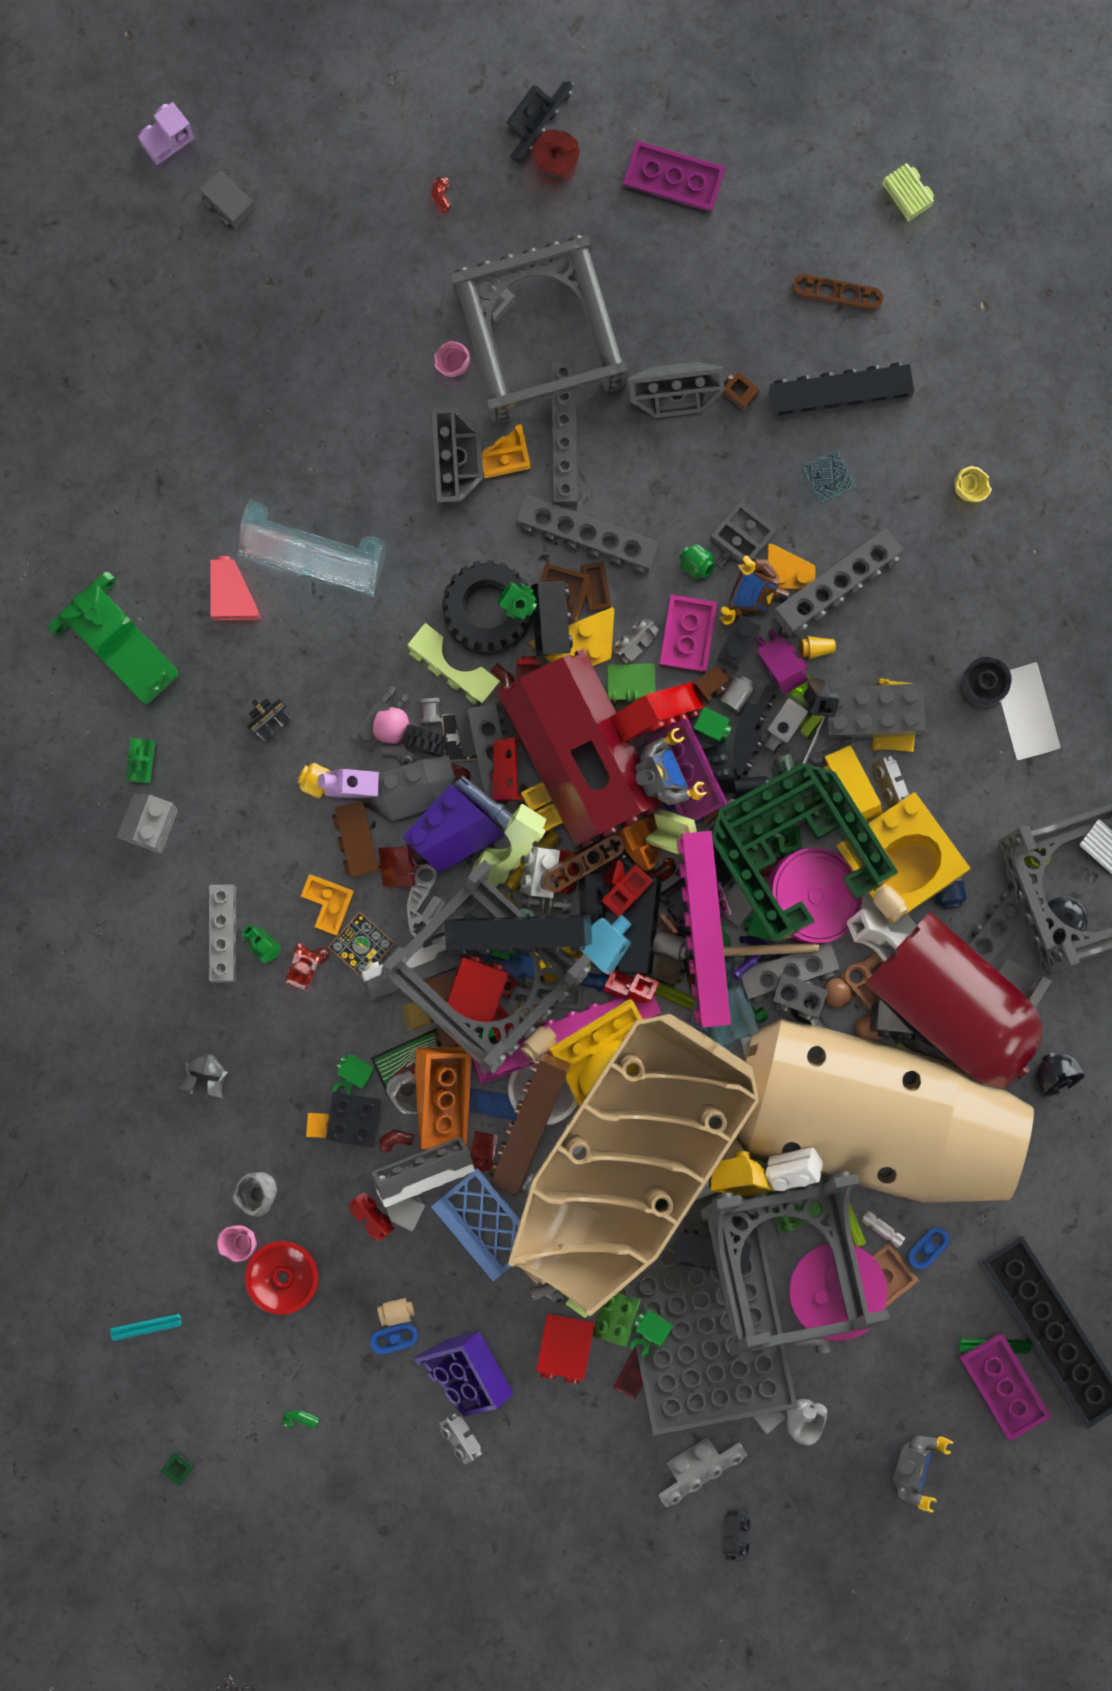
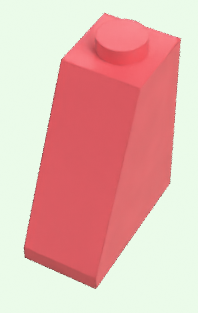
M218 556L216 560H210L212 620H260L259 611L235 560H231L229 556Z

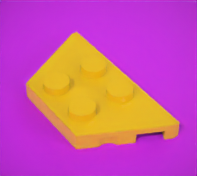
M613 607L569 625V635L573 639V647L570 649L571 653H568L569 655L574 656V652L584 648L593 667L611 660L614 623ZM535 639L529 641L530 647L536 650ZM568 654L543 657L551 663Z

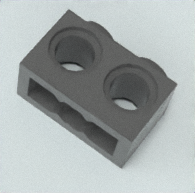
M781 974L771 1002L776 1003L775 1008L785 1012H789V1009L798 1011V1017L811 1021L812 1017H819L828 990L786 974ZM789 987L793 990L794 997L791 1001H786L782 998L781 991L783 988ZM806 996H813L816 999L817 1004L814 1009H807L804 1006Z

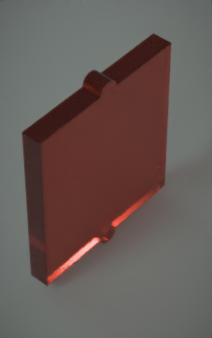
M411 846L378 848L379 869L381 870L383 887L415 886L413 869L415 865L412 861Z

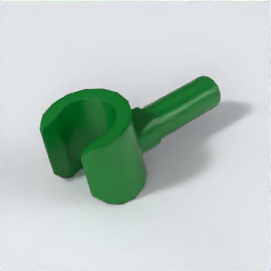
M743 997L739 998L738 1002L749 1010L757 1023H762L769 1018L763 1006L756 1010Z

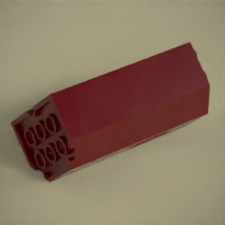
M584 648L574 652V656L568 654L519 678L511 684L509 689L506 686L497 691L496 694L540 782H543L552 800L551 803H554L573 847L579 845L580 849L594 843L593 838L598 835L604 838L617 831L616 826L620 824L624 828L638 821V815L642 813L646 817L659 810L657 805L662 803L657 797H648L643 786L637 783L635 765L641 761L631 741L623 742L610 718L616 711ZM589 741H592L609 774V782L601 790L591 789L587 785L570 752Z

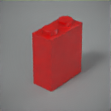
M468 953L467 957L461 956L446 1002L456 1012L468 1019L479 1022H492L509 973L504 970L505 966L500 963L491 961L489 965L481 962V957Z
M547 1313L536 1372H541L540 1377L555 1379V1375L565 1377L564 1382L578 1384L579 1380L584 1381L595 1322Z

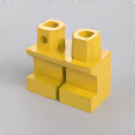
M543 782L521 792L526 806L546 819L543 826L545 833L563 825V821L554 803H551L552 800Z

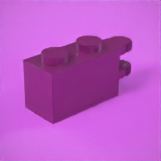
M774 629L768 631L771 642L766 644L760 636L755 638L759 646L757 652L762 665L783 695L807 682L806 671H808V667L802 658L797 659L795 656L797 652L792 643H786L782 636H778Z

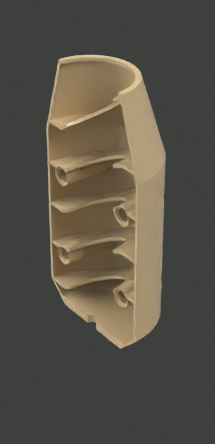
M672 1014L635 1021L534 1176L508 1264L512 1267H520L539 1277L569 1297L585 1313L590 1316L594 1314L658 1258L759 1102L753 1068ZM630 1063H636L635 1068L631 1072L626 1073L627 1066ZM712 1116H719V1121L716 1125H708V1121ZM575 1147H583L579 1153L572 1154ZM658 1199H666L665 1205L660 1208L655 1207V1202Z
M780 1017L751 1035L745 1062L753 1068L759 1102L736 1136L743 1149L750 1152V1158L768 1163L769 1156L814 1147L823 1161L822 1171H820L821 1177L831 1178L834 1177V1174L849 1171V1175L858 1174L859 1184L856 1186L913 1201L941 1203L1004 1201L1012 1198L1020 1179L1029 1146L1034 1117V1109L1031 1105L1002 1088L991 1087L977 1081L953 1061ZM813 1046H819L822 1049V1054L817 1058L811 1057L808 1053L809 1049ZM907 1071H914L916 1077L912 1082L903 1080V1075ZM789 1142L798 1144L797 1148L792 1151L787 1150L784 1145ZM883 1167H891V1171L887 1175H882L878 1171Z

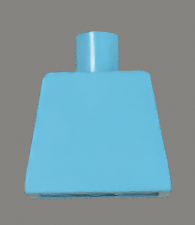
M623 915L613 924L604 918L599 919L591 926L592 944L585 946V950H582V952L603 973L611 975L631 944L623 934L632 924Z

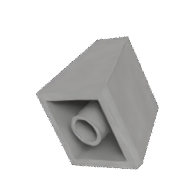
M133 793L116 838L162 854L178 809L172 802L150 794Z

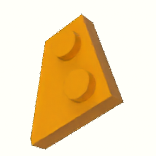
M522 424L517 425L515 430L506 437L502 436L493 446L487 447L482 451V466L485 478L531 469Z
M768 544V562L779 575L778 588L783 590H801L816 579L815 565L774 544Z

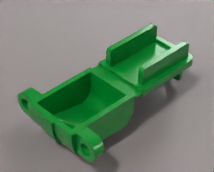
M105 572L80 594L77 593L71 599L72 601L49 623L47 629L54 636H59L68 627H71L144 704H148L178 677L179 672L105 594L116 582V578L110 572Z

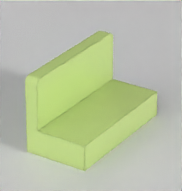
M659 809L654 813L657 830L646 838L647 844L678 854L677 839H681L680 834L697 832L695 822L684 816Z

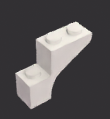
M861 909L847 921L854 942L869 946L884 962L892 953L896 956L899 952L896 951V948L909 936V934L890 932L881 911Z

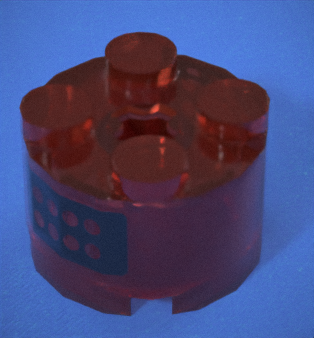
M562 130L544 131L537 139L533 149V164L538 175L547 182L557 184L575 175L580 160L578 141L572 135ZM556 154L560 155L556 159L553 158Z

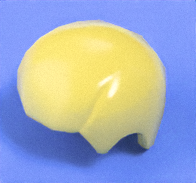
M969 466L961 469L954 481L957 495L962 500L971 503L985 500L992 490L989 486V476L979 467Z

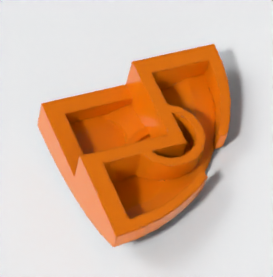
M654 813L616 831L617 836L621 837L624 842V849L645 871L652 869L660 856V852L655 853L658 847L646 842V838L657 830Z

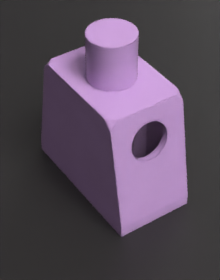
M338 769L327 771L326 774L321 773L317 782L320 788H325L324 793L326 796L351 800L378 796L379 772Z

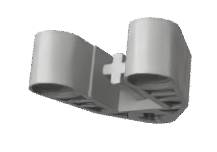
M428 864L422 865L417 869L407 901L409 931L413 938L417 936L415 934L417 932L414 929L415 926L427 925L446 904V902L434 895L422 915L418 913L438 880L435 868ZM425 870L433 873V878L429 882L420 880V875ZM471 896L474 901L473 905L469 908L461 906L448 920L463 919L469 912L473 913L477 908L478 901ZM443 925L431 938L445 934V926Z

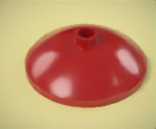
M287 1241L272 1242L261 1247L251 1257L245 1273L246 1288L253 1302L261 1309L278 1315L294 1313L306 1306L316 1292L318 1285L317 1266L312 1256L303 1247ZM281 1273H285L288 1278L286 1282H281L279 1280V1275Z

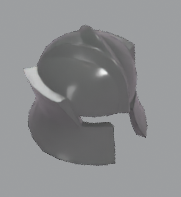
M205 1054L202 1057L193 1059L190 1063L185 1062V1077L177 1089L201 1097L223 1100L222 1084L228 1072L224 1071L216 1057Z

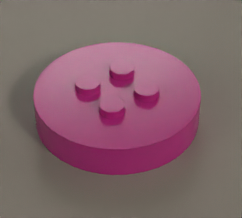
M806 848L787 855L772 870L767 886L782 910L784 911L803 901L814 919L812 925L795 933L790 938L791 940L798 943L817 944L836 940L849 931L847 921L861 910L862 897L854 900L842 881L843 877L852 873L853 870L839 854L824 848Z
M828 1243L806 1253L797 1263L790 1280L789 1295L792 1308L799 1321L807 1329L847 1321L835 1262ZM854 1245L868 1313L883 1311L887 1299V1285L883 1271L870 1254ZM869 1329L824 1338L840 1341L849 1340L864 1334Z

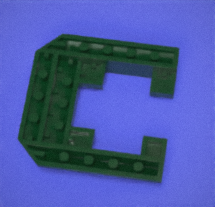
M804 763L721 807L712 835L715 849L773 942L792 938L795 933L814 923V919L803 901L783 911L759 873L777 861L767 843L806 822L817 840L835 830L837 831L859 866L858 870L843 877L842 880L854 900L873 890L875 892L898 874L896 867L836 772Z

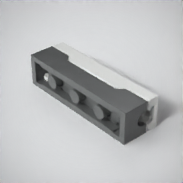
M445 936L433 940V945L426 948L422 946L406 963L423 981H425L424 979L458 968L460 962L459 954H454V950H446ZM378 962L365 966L366 971H363L361 974L371 1001L401 990L391 980L386 982L380 976L383 964L379 965Z
M461 1136L372 1171L371 1175L384 1207H388L432 1188L442 1186L444 1183L464 1177L475 1170L469 1150Z

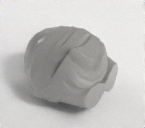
M405 1072L394 1076L389 1080L386 1088L391 1101L403 1114H418L415 1074Z
M263 1172L248 1173L237 1183L232 1200L245 1213L254 1217H261L270 1211V1207L276 1198V1182L272 1176ZM240 1193L244 1196V1202L242 1198L239 1196Z
M799 1399L796 1401L798 1408L786 1410V1428L796 1442L808 1446L816 1443L822 1435L827 1418V1409L824 1405L820 1403L814 1404L809 1399Z

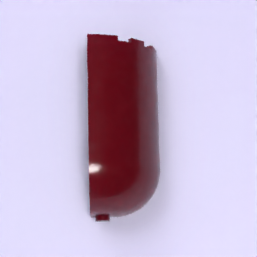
M929 912L896 948V951L899 952L896 956L892 953L865 984L968 1075L991 1087H1007L1016 1077L1021 1080L1030 1070L1026 1066L1036 1055L1042 1040V1024L1039 1014L1032 1002L935 915Z

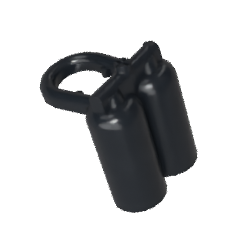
M766 776L734 779V795L736 797L743 796L770 780Z

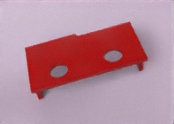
M516 737L493 741V801L504 800L514 802L523 800L522 797H517L516 744H520L521 741L516 740ZM511 750L512 756L508 759L507 751ZM509 778H512L513 783L509 787L507 781Z

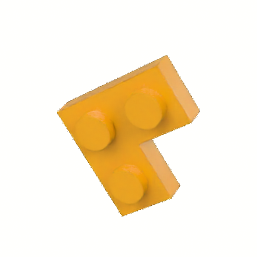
M309 874L301 897L323 905L315 928L338 936L354 891Z

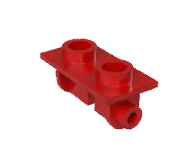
M365 1192L348 1204L351 1208L349 1211L360 1223L366 1218L369 1220L364 1228L373 1240L377 1239L380 1242L395 1229L391 1225L389 1217L381 1213L376 1207L374 1199L366 1195Z

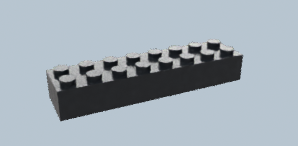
M1023 1235L1017 1236L979 1260L978 1262L1026 1338L1030 1341L1033 1349L1082 1426L1088 1429L1112 1414V1375Z

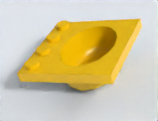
M913 792L868 824L898 871V874L882 886L885 888L891 886L906 902L905 905L909 909L902 917L971 870L916 792ZM842 841L836 848L854 872L859 869V866ZM874 890L869 892L873 900L875 899V897L873 896L875 893ZM891 918L888 919L891 925L895 923Z
M631 999L549 1048L551 1055L571 1063L565 1082L578 1107H580L634 1022L642 1020L635 1003ZM630 1063L626 1068V1073L631 1072L635 1068L636 1063Z

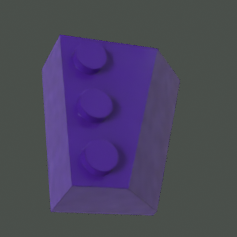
M450 785L402 838L441 873L473 853L504 838L506 835L454 786Z
M479 1331L447 1339L414 1358L418 1365L422 1363L430 1372L428 1376L433 1382L437 1380L445 1389L444 1395L463 1417L498 1409L513 1395L508 1382Z

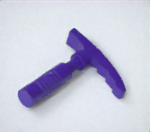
M739 937L741 943L771 945L753 937ZM771 954L778 959L782 957V954ZM766 955L750 956L731 972L732 977L738 980L757 963L759 958H763Z

